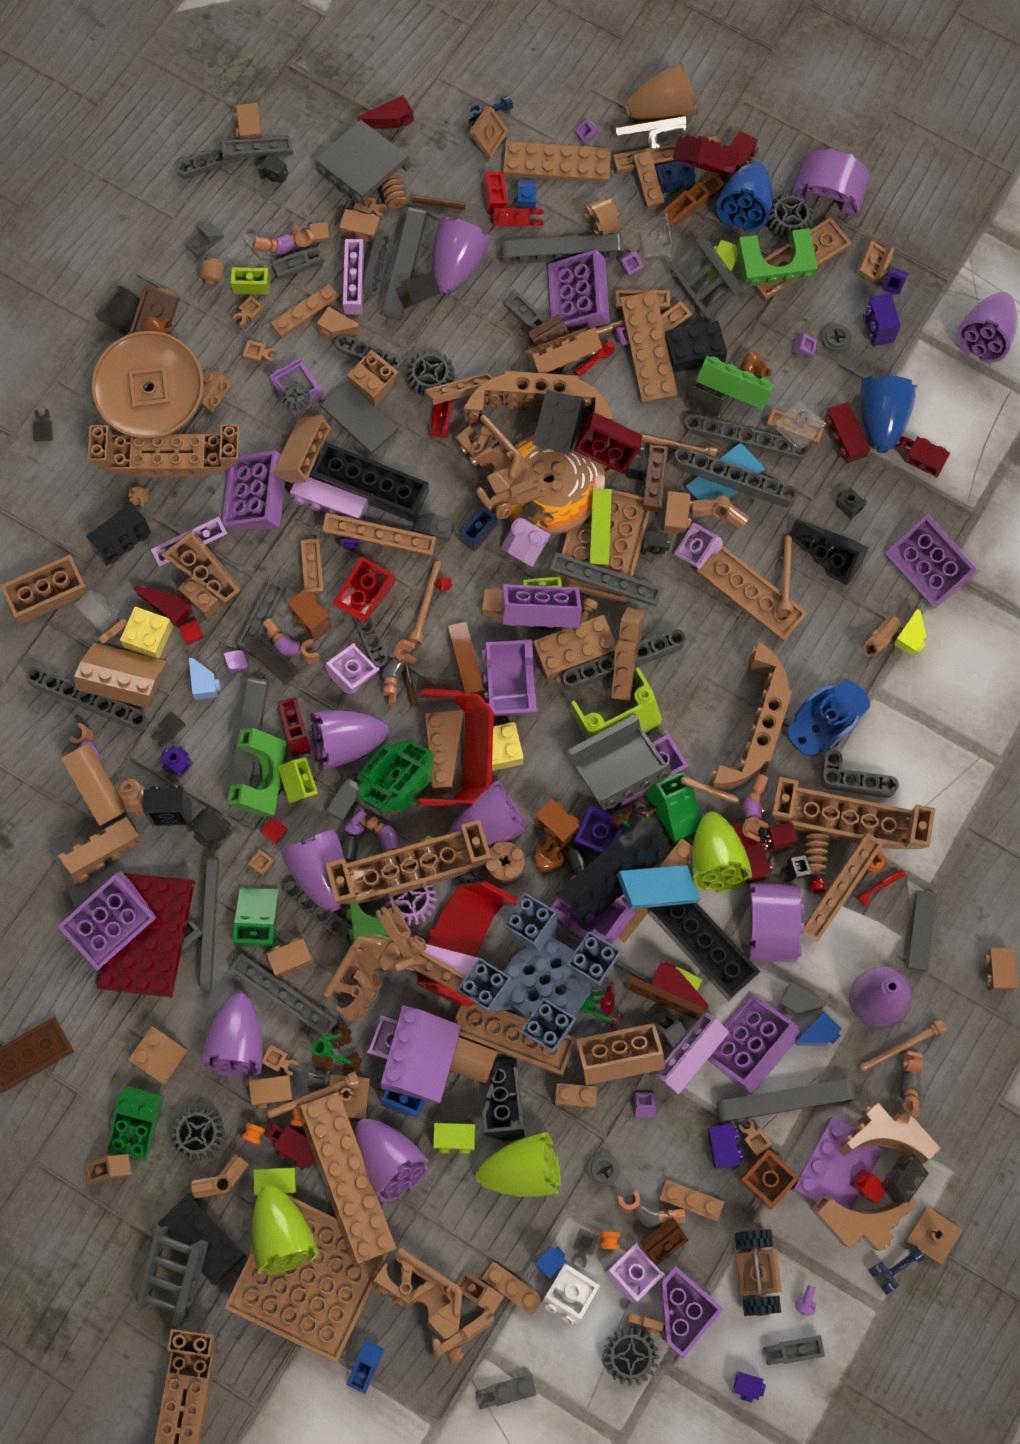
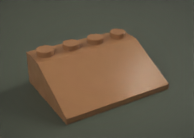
M93 643L81 660L74 676L75 690L150 709L167 661Z

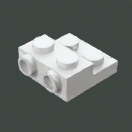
M564 1264L542 1303L545 1304L544 1307L548 1312L553 1314L557 1312L562 1315L563 1321L567 1324L578 1325L600 1285L567 1264Z

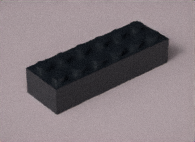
M326 442L311 472L313 479L366 498L368 505L415 523L429 493L428 482Z
M643 817L556 893L571 920L584 929L614 903L617 898L624 894L617 877L619 871L653 868L670 853L658 827Z
M697 903L658 906L649 909L648 914L728 1001L735 997L761 972Z

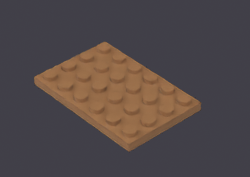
M612 489L609 565H593L633 578L651 512L650 510H642L644 497ZM591 517L581 526L567 532L562 555L590 563ZM558 574L555 575V577H561L562 587H577L579 592L625 604L627 602V597Z

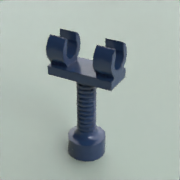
M506 95L500 98L499 103L492 105V108L495 112L501 109L504 111L513 109L512 99ZM482 102L471 106L470 112L477 110V112L469 117L468 123L477 121L485 108Z
M917 1245L909 1249V1256L902 1259L901 1262L894 1265L891 1269H887L881 1261L869 1270L873 1278L884 1271L891 1280L882 1287L886 1295L899 1287L894 1278L896 1273L898 1274L906 1266L912 1264L913 1261L920 1263L926 1259Z

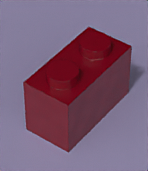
M792 822L769 827L763 839L770 855L791 850L798 841Z

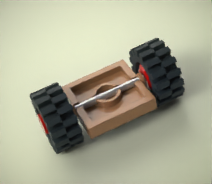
M772 1229L747 1230L735 1233L736 1250L751 1249V1252L736 1253L741 1296L756 1295L758 1297L742 1299L744 1316H765L782 1313L780 1296L763 1297L767 1293L782 1292L777 1249L762 1251L757 1249L773 1247Z

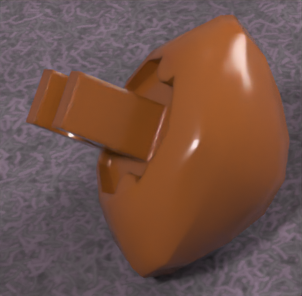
M151 315L143 320L140 328L141 331H157L167 334L175 327L172 324L165 327L166 322L169 321L168 317L165 316L159 320Z
M755 351L747 354L740 364V370L749 371L758 378H762L764 375L771 377L772 369L767 368L764 359Z
M554 839L547 840L545 844L537 843L535 848L534 862L538 870L543 873H552L558 870L565 862L564 855L559 851L560 847H553Z

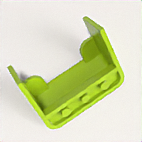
M639 667L634 672V680L639 687L635 692V701L638 706L605 722L598 713H590L583 716L575 700L571 702L570 711L586 739L635 714L645 734L657 729L661 725L662 716L654 693Z

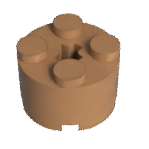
M604 196L586 205V213L583 214V217L587 224L590 223L593 235L604 236L621 229V221L618 222L617 220L619 216L618 210L610 198L607 199V196Z
M511 842L495 843L489 849L491 859L485 863L486 871L495 883L508 885L517 881L522 876L525 862L522 850ZM507 860L508 864L505 867L502 866V862Z

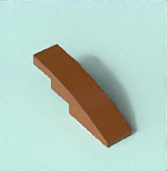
M712 172L704 181H699L688 192L685 190L659 215L672 227L712 199L724 188L725 184Z
M462 622L449 625L448 630L464 693H484L467 623Z

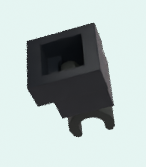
M641 447L629 465L627 478L644 480L647 459L643 458L645 448Z
M806 855L790 858L787 860L788 866L781 870V872H786L787 878L784 879L785 882L802 879L812 874Z

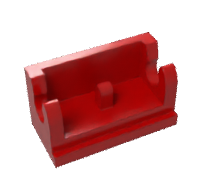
M485 172L482 188L486 213L491 214L494 207H505L508 201L503 172Z
M453 400L434 405L430 429L431 437L448 438Z

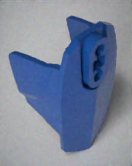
M848 680L835 688L833 685L822 687L807 698L795 713V719L787 729L788 739L802 755L812 756L827 750L847 735L870 708V701L866 692L860 686ZM812 728H816L818 733L813 732ZM804 738V744H800L798 739L802 740Z

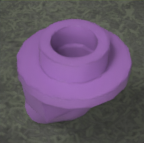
M361 809L346 824L345 831L350 835H359L363 832L364 826L360 821L367 813Z
M808 1285L804 1298L799 1297L795 1303L796 1310L802 1315H812L816 1310V1303L812 1301L816 1289L814 1286Z

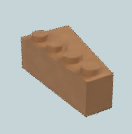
M588 326L524 352L531 372L547 373L567 363L578 361L585 355L596 354L597 350L601 349L602 346L596 327Z
M193 529L162 554L164 558L171 561L179 569H182L191 578L201 583L224 602H227L241 590V586Z
M464 710L425 714L428 747L435 755L433 759V794L453 791Z
M126 817L104 829L103 835L95 834L89 838L85 845L77 844L72 847V851L69 854L65 855L63 852L58 855L61 867L74 885L85 882L89 875L95 871L100 872L106 867L105 864L111 860H118L123 855V852L128 849L132 850L139 845L138 842L141 841L140 836Z

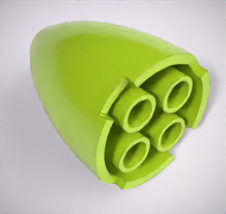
M714 811L706 813L697 827L692 845L691 871L697 890L702 892L706 891V889H717V893H725L739 889L744 886V881L752 878L751 867L745 848L734 828L723 816Z
M544 1132L525 1137L494 1153L476 1172L478 1184L493 1192L516 1197H542L559 1194L557 1186L561 1185L558 1156H555V1152L550 1146L553 1145V1141L549 1133Z
M273 1185L262 1187L255 1202L252 1218V1246L258 1273L261 1274L263 1271H267L268 1275L282 1273L297 1268V1265L303 1263L305 1259L308 1261L315 1259L319 1255V1251L309 1225L300 1210L278 1187H273Z

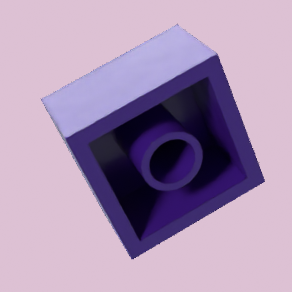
M891 293L870 297L865 313H863V322L868 327V339L872 341L873 346L893 343L901 325Z
M590 806L574 840V846L599 856L620 838L625 826L623 823L619 825L612 823L611 814Z

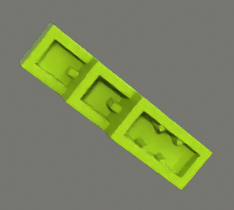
M593 489L590 564L609 565L612 489Z

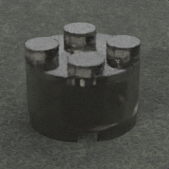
M208 806L202 809L186 827L189 833L191 831L195 833L193 838L210 851L214 848L215 853L232 835L229 829L231 824L224 818H218L216 812Z

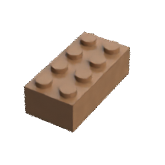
M71 554L0 585L14 618L19 625L89 594Z
M604 615L580 623L579 628H567L535 640L532 645L546 681L564 674L569 669L614 653L616 647L615 640Z
M655 1023L576 1039L578 1056L586 1085L665 1069L664 1053Z

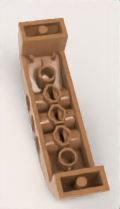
M782 777L778 779L772 816L782 824L792 822L796 830L809 834L823 833L829 835L831 839L858 844L864 834L868 832L884 843L881 848L909 850L930 846L936 808L916 804L912 810L799 788V781Z
M476 820L462 824L461 831L350 863H346L344 858L326 863L325 865L335 902L353 904L395 896L452 879L483 865L491 859V854L481 821Z

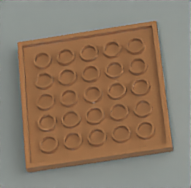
M287 1195L308 1223L319 1255L312 1261L305 1259L295 1269L268 1275L267 1271H263L261 1274L258 1273L252 1250L224 1308L337 1363L372 1290L374 1281L372 1276L378 1267L382 1268L388 1254L354 1267L337 1219Z

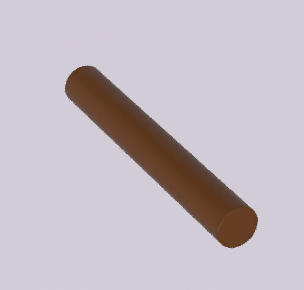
M413 195L412 199L413 203L465 210L466 207L465 202Z
M405 663L406 667L403 671L410 704L414 706L418 704L409 665Z

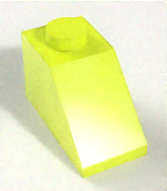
M917 609L894 643L895 646L912 657L916 651L920 653L926 645L923 642L926 638V632L920 610Z

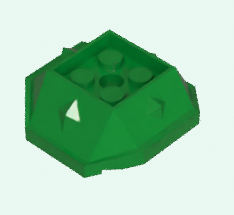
M411 740L400 741L395 744H383L358 772V780L360 781L359 798L382 813L406 810L433 779L434 753Z

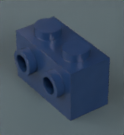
M676 161L656 166V173L662 193L689 189L695 185L696 175L691 165Z
M482 506L479 511L473 514L468 524H465L460 529V542L475 552L498 525L496 515Z

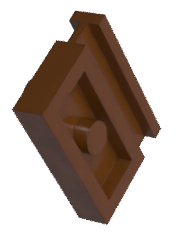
M556 314L527 332L535 347L570 334L560 314Z
M672 1217L640 1243L652 1262L657 1266L689 1240L677 1221Z

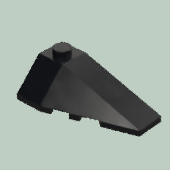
M799 519L795 520L789 535L804 551H807L814 558L817 564H820L827 571L826 573L831 578L845 585L850 583L859 570L869 549L853 539Z
M510 1056L496 1058L489 1091L486 1096V1103L482 1112L484 1135L505 1142L525 1138L517 1059Z

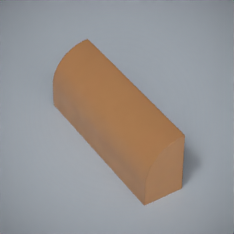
M322 415L298 418L274 468L273 473L277 477L290 483L307 481L331 429Z
M89 743L61 758L99 826L126 812L121 797Z
M458 1037L449 1071L487 1084L498 1052Z

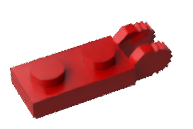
M494 207V226H542L544 221L540 219L530 220V214L541 215L544 214V210L530 207Z

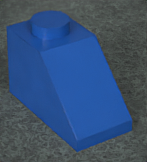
M519 179L518 207L536 208V180Z
M823 1012L800 1036L795 1044L797 1046H826L829 1042L834 1044L841 1036L838 1032L842 1028Z
M385 1090L381 1099V1106L400 1114L419 1117L426 1100Z
M551 1246L534 1265L550 1279L567 1261L564 1258L566 1254L558 1246L556 1248Z
M366 1340L357 1356L347 1385L366 1394L385 1349Z

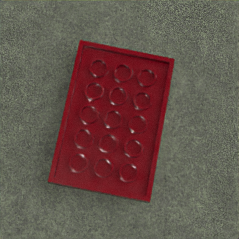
M123 873L138 890L156 916V919L101 967L97 989L172 998L195 881Z

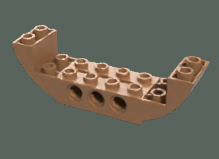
M505 371V374L483 383L471 395L464 408L466 425L472 427L483 426L480 417L484 415L485 406L491 408L507 407L509 409L525 408L530 411L542 409L546 390H551L584 399L585 404L582 414L595 412L612 421L613 416L603 396L591 385L578 379L579 376Z
M89 425L88 461L104 470L133 476V478L207 477L208 475L226 471L237 463L240 425H221L220 434H170L153 439L133 438L125 434L112 435L108 425Z
M759 642L757 648L753 647L748 664L751 665L749 671L767 677L764 686L766 689L763 691L753 721L756 724H753L748 736V740L751 742L747 741L742 758H745V760H741L738 771L719 765L718 770H713L709 786L725 792L741 788L755 779L761 771L766 772L792 691L789 690L788 679L782 664L776 655L761 642Z
M171 1329L167 1351H171L154 1444H201L212 1382L214 1337L209 1334Z

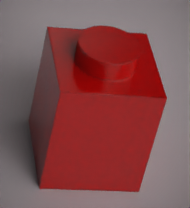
M863 1169L855 1176L854 1181L850 1185L866 1200L876 1204L879 1203L889 1188L873 1173Z

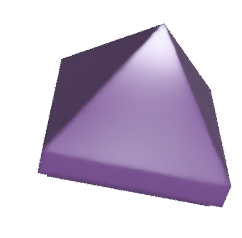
M626 327L617 328V341L622 346L629 345Z

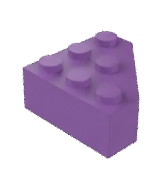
M674 1266L660 1283L663 1321L665 1323V1344L678 1356L684 1358L723 1311V1308L681 1270Z

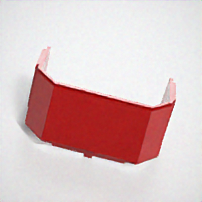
M424 689L416 694V698L453 699L464 710L463 788L452 800L417 798L412 803H416V806L434 807L473 804L492 784L494 711L479 694L460 693V690Z
M486 881L460 884L449 898L446 906H443L434 929H430L428 933L430 938L427 945L476 957L493 917L503 905H518V898ZM417 972L416 985L459 1006L470 1007L475 1004V1001Z

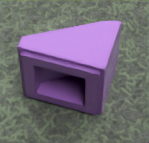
M588 118L574 129L584 143L601 134L593 121Z
M632 251L618 259L619 264L628 276L644 267L636 251Z
M805 333L797 335L792 352L813 357L817 340Z
M243 650L224 653L230 674L249 668Z
M634 1092L635 1117H655V1092Z

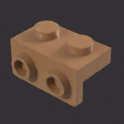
M873 240L868 242L856 272L872 283L882 280L887 274L888 264L893 259L894 248L884 249Z
M207 370L203 374L204 389L200 405L204 406L209 412H214L231 386V383L222 373Z

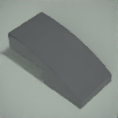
M347 778L331 801L326 813L343 822L359 797V784Z

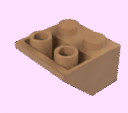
M371 350L347 374V379L358 392L376 406L388 394L399 372Z

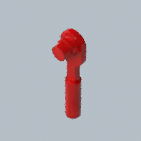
M607 341L604 343L602 348L598 350V354L575 370L574 375L580 377L595 365L598 360L608 358L615 351L613 342Z
M900 869L882 879L881 883L858 894L856 899L862 902L863 906L869 905L870 894L880 887H886L905 876L904 871Z

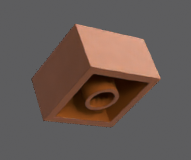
M304 588L290 599L287 605L290 615L315 642L332 629L330 623L332 620L326 607L320 606L317 603V597L312 592L308 593Z
M550 799L535 814L534 824L549 839H554V843L563 850L577 836L580 826L578 824L579 821L574 815H568L564 811L565 807L559 801L555 802Z
M768 1149L739 1182L771 1210L797 1182L799 1177Z

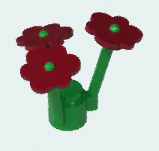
M610 982V987H607V991L591 992L580 1008L582 1013H588L609 1022L612 1028L611 1032L617 1031L623 1014L619 1013L617 1017L614 1016L611 1019L589 1008H593L594 1004H600L603 1013L611 1014L612 1008L615 1005L616 992L614 982ZM604 995L601 1000L594 999V996Z

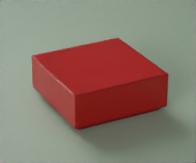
M197 620L179 626L186 645L204 638Z
M272 817L260 832L276 845L286 834L288 828Z

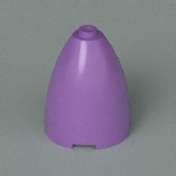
M447 216L441 218L432 253V274L437 291L443 294L452 292L474 272L491 242L492 237L487 234L485 236L481 228L460 219L451 221Z
M1006 292L995 293L982 300L969 312L957 333V342L965 354H974L982 358L981 362L986 363L998 362L1005 358L1012 346L1017 328V309L1013 297Z
M328 710L312 712L309 717L310 721L313 720L311 729H309L310 744L313 756L320 762L318 763L320 770L341 766L361 758L378 747L386 739V736L389 735L387 724H384L382 720L363 713Z
M497 780L473 804L465 805L451 824L447 835L461 831L462 824L480 820L488 847H491L497 842L509 841L525 833L527 830L524 828L526 823L516 803L512 801L509 795H506L508 793L506 788Z
M335 830L315 835L281 851L282 858L292 877L312 901L326 911L330 909L331 913L342 908L340 903L335 902L325 865L326 863L344 859L342 847Z
M885 966L873 967L861 973L852 983L849 992V1002L852 1011L864 1024L874 1028H887L899 1022L907 1013L912 999L911 987L906 977L899 971Z
M235 993L222 1006L209 1029L203 1047L200 1066L203 1069L209 1067L213 1070L214 1074L223 1076L243 1077V1075L248 1073L256 1076L261 1073L263 1042L259 1019L250 998L244 993Z
M364 1118L356 1124L355 1138L364 1160L368 1178L380 1201L389 1202L397 1199V1194L408 1188L410 1190L413 1189L424 1178L429 1170L427 1167L429 1160L406 1136L391 1126L373 1119Z

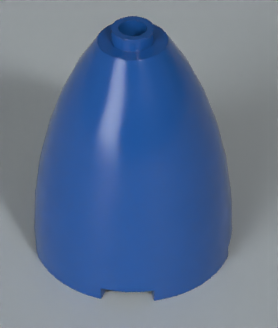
M753 161L744 165L732 175L724 186L717 202L716 211L721 221L728 227L737 226L744 228L745 232H753L761 229L767 223L772 207L773 192L771 178L765 165L759 161Z
M886 375V378L875 379L874 376H869L861 381L862 419L868 439L873 448L877 449L879 453H887L888 450L895 446L909 422L917 392V385H913L910 379Z

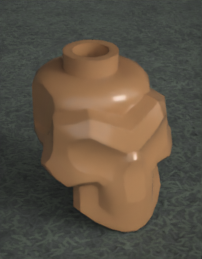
M136 779L125 780L120 785L118 794L123 800L126 811L134 812L139 816H145L143 813V789L145 788Z

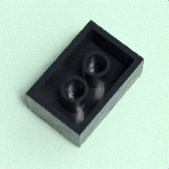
M719 321L665 331L673 373L701 368L706 356L716 357L725 363L727 349Z
M546 390L532 444L536 447L571 455L585 400Z
M131 502L86 537L95 553L107 566L110 563L116 562L123 553L131 551L139 541L147 539L151 531L144 516Z
M171 785L169 788L150 786L149 789H143V813L152 826L192 825V802L184 788L178 785Z

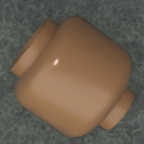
M206 258V260L201 262L199 277L204 280V284L215 286V283L222 281L224 265L220 263L221 260Z

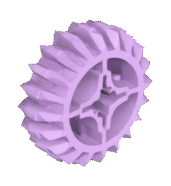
M433 885L421 888L424 890L422 893L420 891H409L411 897L415 898L412 902L413 907H411V903L408 900H405L408 899L407 892L398 897L397 900H394L395 896L384 898L385 901H389L384 906L391 909L392 905L408 907L411 914L400 911L404 920H407L408 926L411 925V920H414L415 924L418 925V918L425 922L424 914L429 917L432 915L428 909L435 910V905L431 903L437 902V898L431 896L436 894V890H430ZM426 898L425 905L417 912L416 904Z

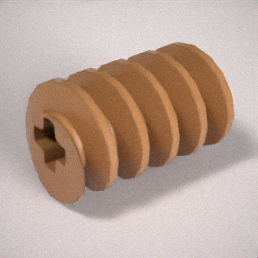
M396 172L380 185L385 204L391 209L401 208L408 203L407 198H405L406 193L404 192V186H402V180H400L401 176Z
M811 833L804 837L806 843H804L803 847L806 850L803 851V856L806 855L811 875H826V873L821 872V869H826L827 866L821 864V862L827 861V858L822 856V854L828 853V850L823 849L824 846L829 845L828 842L823 841V839L829 838L827 834Z

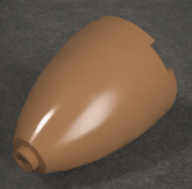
M681 62L659 72L641 85L627 101L628 105L625 106L627 115L632 116V119L640 121L677 116L689 118L698 115V108L694 103L693 89L687 72L683 70V63Z

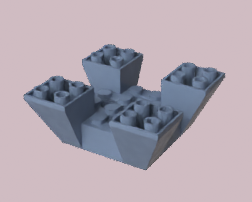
M524 893L518 905L514 907L503 923V927L522 943V946L509 965L502 972L479 958L456 991L475 1001L477 1005L488 1012L508 1009L517 1012L528 1019L520 1032L555 1053L576 1022L577 1018L574 1016L591 991L602 984L623 952L590 931L576 951L556 940L557 911ZM561 964L559 968L555 969L556 965ZM534 970L531 975H528L530 971ZM550 980L547 985H543L545 981ZM562 990H566L563 995H559ZM539 996L536 1001L532 1002L534 997Z

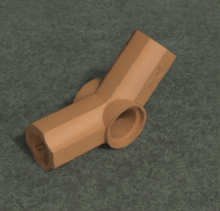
M723 495L716 497L714 500L693 501L694 517L714 516L720 520L724 519L738 530L742 529L749 519L748 515L732 505L730 499Z
M889 615L881 626L874 630L862 647L864 655L876 657L879 653H883L891 642V638L902 626L897 617Z
M235 1154L219 1176L192 1180L193 1198L229 1194L249 1167V1164ZM223 1179H227L229 1183L226 1190L219 1189V1182Z

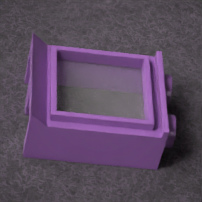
M301 358L291 361L286 367L275 370L269 376L271 385L280 398H282V391H285L287 386L291 387L294 384L300 386L302 384L305 388H308L311 400L319 397L321 401L325 400L323 390L320 389ZM295 393L293 397L295 402H297V393ZM311 400L306 409L312 406ZM289 410L293 418L297 416L296 411Z

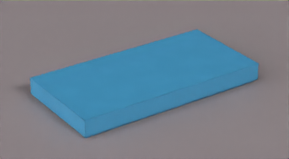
M741 442L719 459L758 474L765 471V467ZM713 470L717 474L721 473L720 470ZM731 476L734 480L739 479L737 476ZM696 477L685 486V489L695 500H714L721 495L730 499L739 492L700 477Z
M687 865L619 871L617 874L630 909L698 903L701 899Z

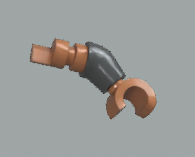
M401 640L397 643L394 650L396 657L383 670L382 680H384L383 684L385 686L383 687L382 694L389 697L388 706L396 704L397 688L395 686L400 681V676L406 667L405 663L412 664L417 661L415 657L409 655L410 651L415 648V644L408 640Z
M906 1051L903 1059V1071L908 1073H904L901 1097L904 1100V1109L912 1112L913 1116L917 1118L919 1116L918 1099L920 1098V1076L918 1074H921L923 1055L918 1052Z
M637 1191L632 1195L634 1198L632 1205L625 1204L623 1197H617L616 1203L618 1208L624 1213L634 1211L635 1217L647 1228L658 1229L659 1226H662L672 1217L678 1224L685 1223V1209L667 1210V1213H664V1211L652 1209L645 1203L641 1205L640 1195Z

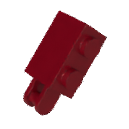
M740 130L730 145L733 151L739 153L735 172L750 163V158H754L759 149L757 147L758 139ZM719 174L721 177H727L728 180L732 177L731 174Z
M901 436L899 439L900 443L895 446V450L907 456L904 462L938 478L950 452L942 446L932 444L926 438L917 436L916 440L913 441Z
M270 1123L271 1127L267 1133H264V1136L275 1142L276 1154L285 1160L287 1157L295 1160L293 1164L302 1170L305 1167L310 1170L315 1159L308 1139L288 1126L283 1130ZM277 1131L282 1133L278 1140L274 1138Z

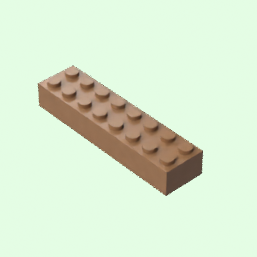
M339 1092L301 1105L297 1112L353 1266L355 1267L393 1252L396 1249L376 1192L368 1178L361 1151Z

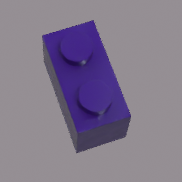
M733 1124L709 1127L707 1131L714 1170L741 1165L740 1161H743L741 1148H737L736 1142L739 1140L738 1129L734 1128Z

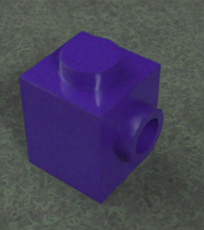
M891 267L883 289H886L891 294L899 295L909 273Z
M737 1371L732 1392L741 1395V1400L753 1403V1399L759 1400L760 1396L763 1397L766 1384H763L764 1379Z

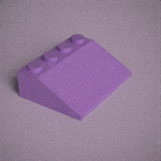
M596 249L548 264L551 317L560 314L567 329H582L588 326L598 327L610 323L606 261Z
M274 450L238 456L237 463L228 469L222 515L224 528L258 530L280 528L285 481L273 473L281 456L280 453Z
M925 515L885 552L887 557L934 608L938 607L981 571L929 515Z
M120 871L112 876L57 927L98 971L156 919V916L135 886Z
M750 994L724 1025L729 1033L707 1060L736 1085L752 1095L801 1036V1032L793 1021L753 994Z
M402 1006L383 1073L381 1089L440 1104L461 1025L423 1010Z
M831 1117L798 1176L799 1179L791 1190L814 1204L825 1194L833 1198L841 1206L853 1209L860 1194L850 1185L861 1169L872 1173L883 1149L875 1145L864 1146L854 1149L843 1157L838 1151L844 1145L842 1141L849 1134L854 1136L856 1133L852 1127Z

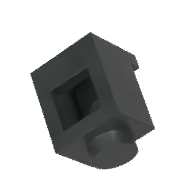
M269 155L266 156L259 168L261 179L264 180L267 177L268 180L280 184L286 181L289 173L286 163Z
M850 488L839 492L835 505L851 520L864 509L867 501L863 500Z
M645 531L642 555H646V552L660 555L661 553L665 554V551H669L670 540H667L668 533Z

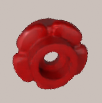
M437 578L436 584H434L436 587L438 586V590H450V587L453 586L451 578Z
M814 878L809 883V886L813 893H824L827 891L829 884L823 878Z

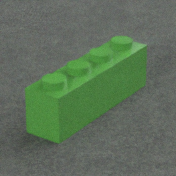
M706 356L696 380L698 383L764 410L774 387V384L768 379L758 378L749 371H742L733 364H726L716 357Z

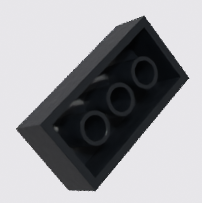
M187 1194L157 1223L160 1227H168L167 1235L171 1239L189 1246L200 1240L209 1242L201 1273L212 1285H217L246 1256L190 1194Z

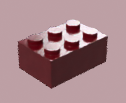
M686 135L685 138L678 137L673 159L711 173L731 175L735 173L739 153L733 151L732 147L724 145L722 147L720 142H709V138L698 136V139L691 135Z
M593 412L576 437L574 451L624 474L641 449L642 435Z

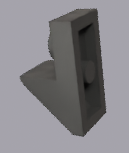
M212 223L197 225L198 233L185 243L186 248L197 258L224 237V234Z
M435 512L420 514L417 516L413 532L450 541L454 522L436 518Z

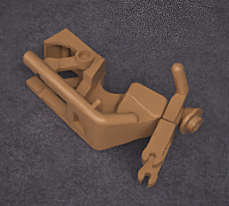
M482 415L480 421L485 426L481 429L480 437L469 425L456 438L461 443L458 447L465 455L467 453L471 455L469 459L475 466L479 464L487 471L495 468L494 473L488 475L487 479L496 496L489 500L481 487L477 488L476 493L489 511L495 514L498 519H505L511 514L512 505L521 506L538 498L545 497L547 491H544L546 488L540 486V482H537L539 481L537 477H532L530 480L523 482L529 472V464L486 415Z
M392 905V909L381 907L382 912L380 910L376 912L389 937L377 934L357 937L323 992V995L328 998L333 995L334 991L340 995L350 993L353 997H356L351 1004L337 1006L336 1008L342 1013L344 1018L350 1021L362 1019L367 1014L371 1002L377 998L382 982L375 971L376 969L382 968L384 971L394 969L399 972L412 966H425L427 964V960L419 954V952L427 948L425 940L419 936L410 937L411 930L396 905Z
M400 1248L395 1259L397 1263L402 1265L400 1287L394 1284L388 1277L386 1270L388 1264L385 1263L382 1268L378 1267L372 1276L374 1278V1290L382 1296L388 1295L392 1298V1302L401 1308L403 1306L410 1308L417 1302L424 1303L428 1309L426 1325L438 1338L433 1339V1349L428 1351V1356L439 1360L447 1354L450 1365L452 1366L454 1363L458 1365L464 1355L461 1352L463 1347L459 1346L467 1343L483 1330L488 1329L493 1322L494 1316L487 1320L491 1312L486 1311L459 1331L462 1289L427 1264ZM412 1273L426 1281V1283L420 1285L413 1292H411Z

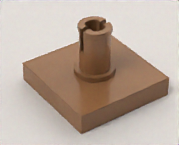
M486 106L475 124L471 126L469 134L487 158H492L506 136L508 129L492 106Z
M330 1075L329 1086L345 1080L347 1076ZM358 1077L361 1087L356 1089H349L347 1087L337 1092H339L348 1118L366 1119L370 1078Z
M927 1206L905 1242L912 1247L917 1245L925 1256L942 1265L961 1234L962 1229Z

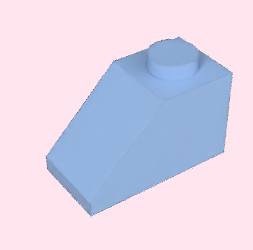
M189 658L192 695L194 699L218 697L217 691L221 690L219 679H216L214 673L194 658Z

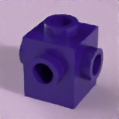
M174 745L166 748L160 758L163 764L162 768L169 774L173 772L179 778L184 775L193 763L187 757L188 753L182 747L176 748Z

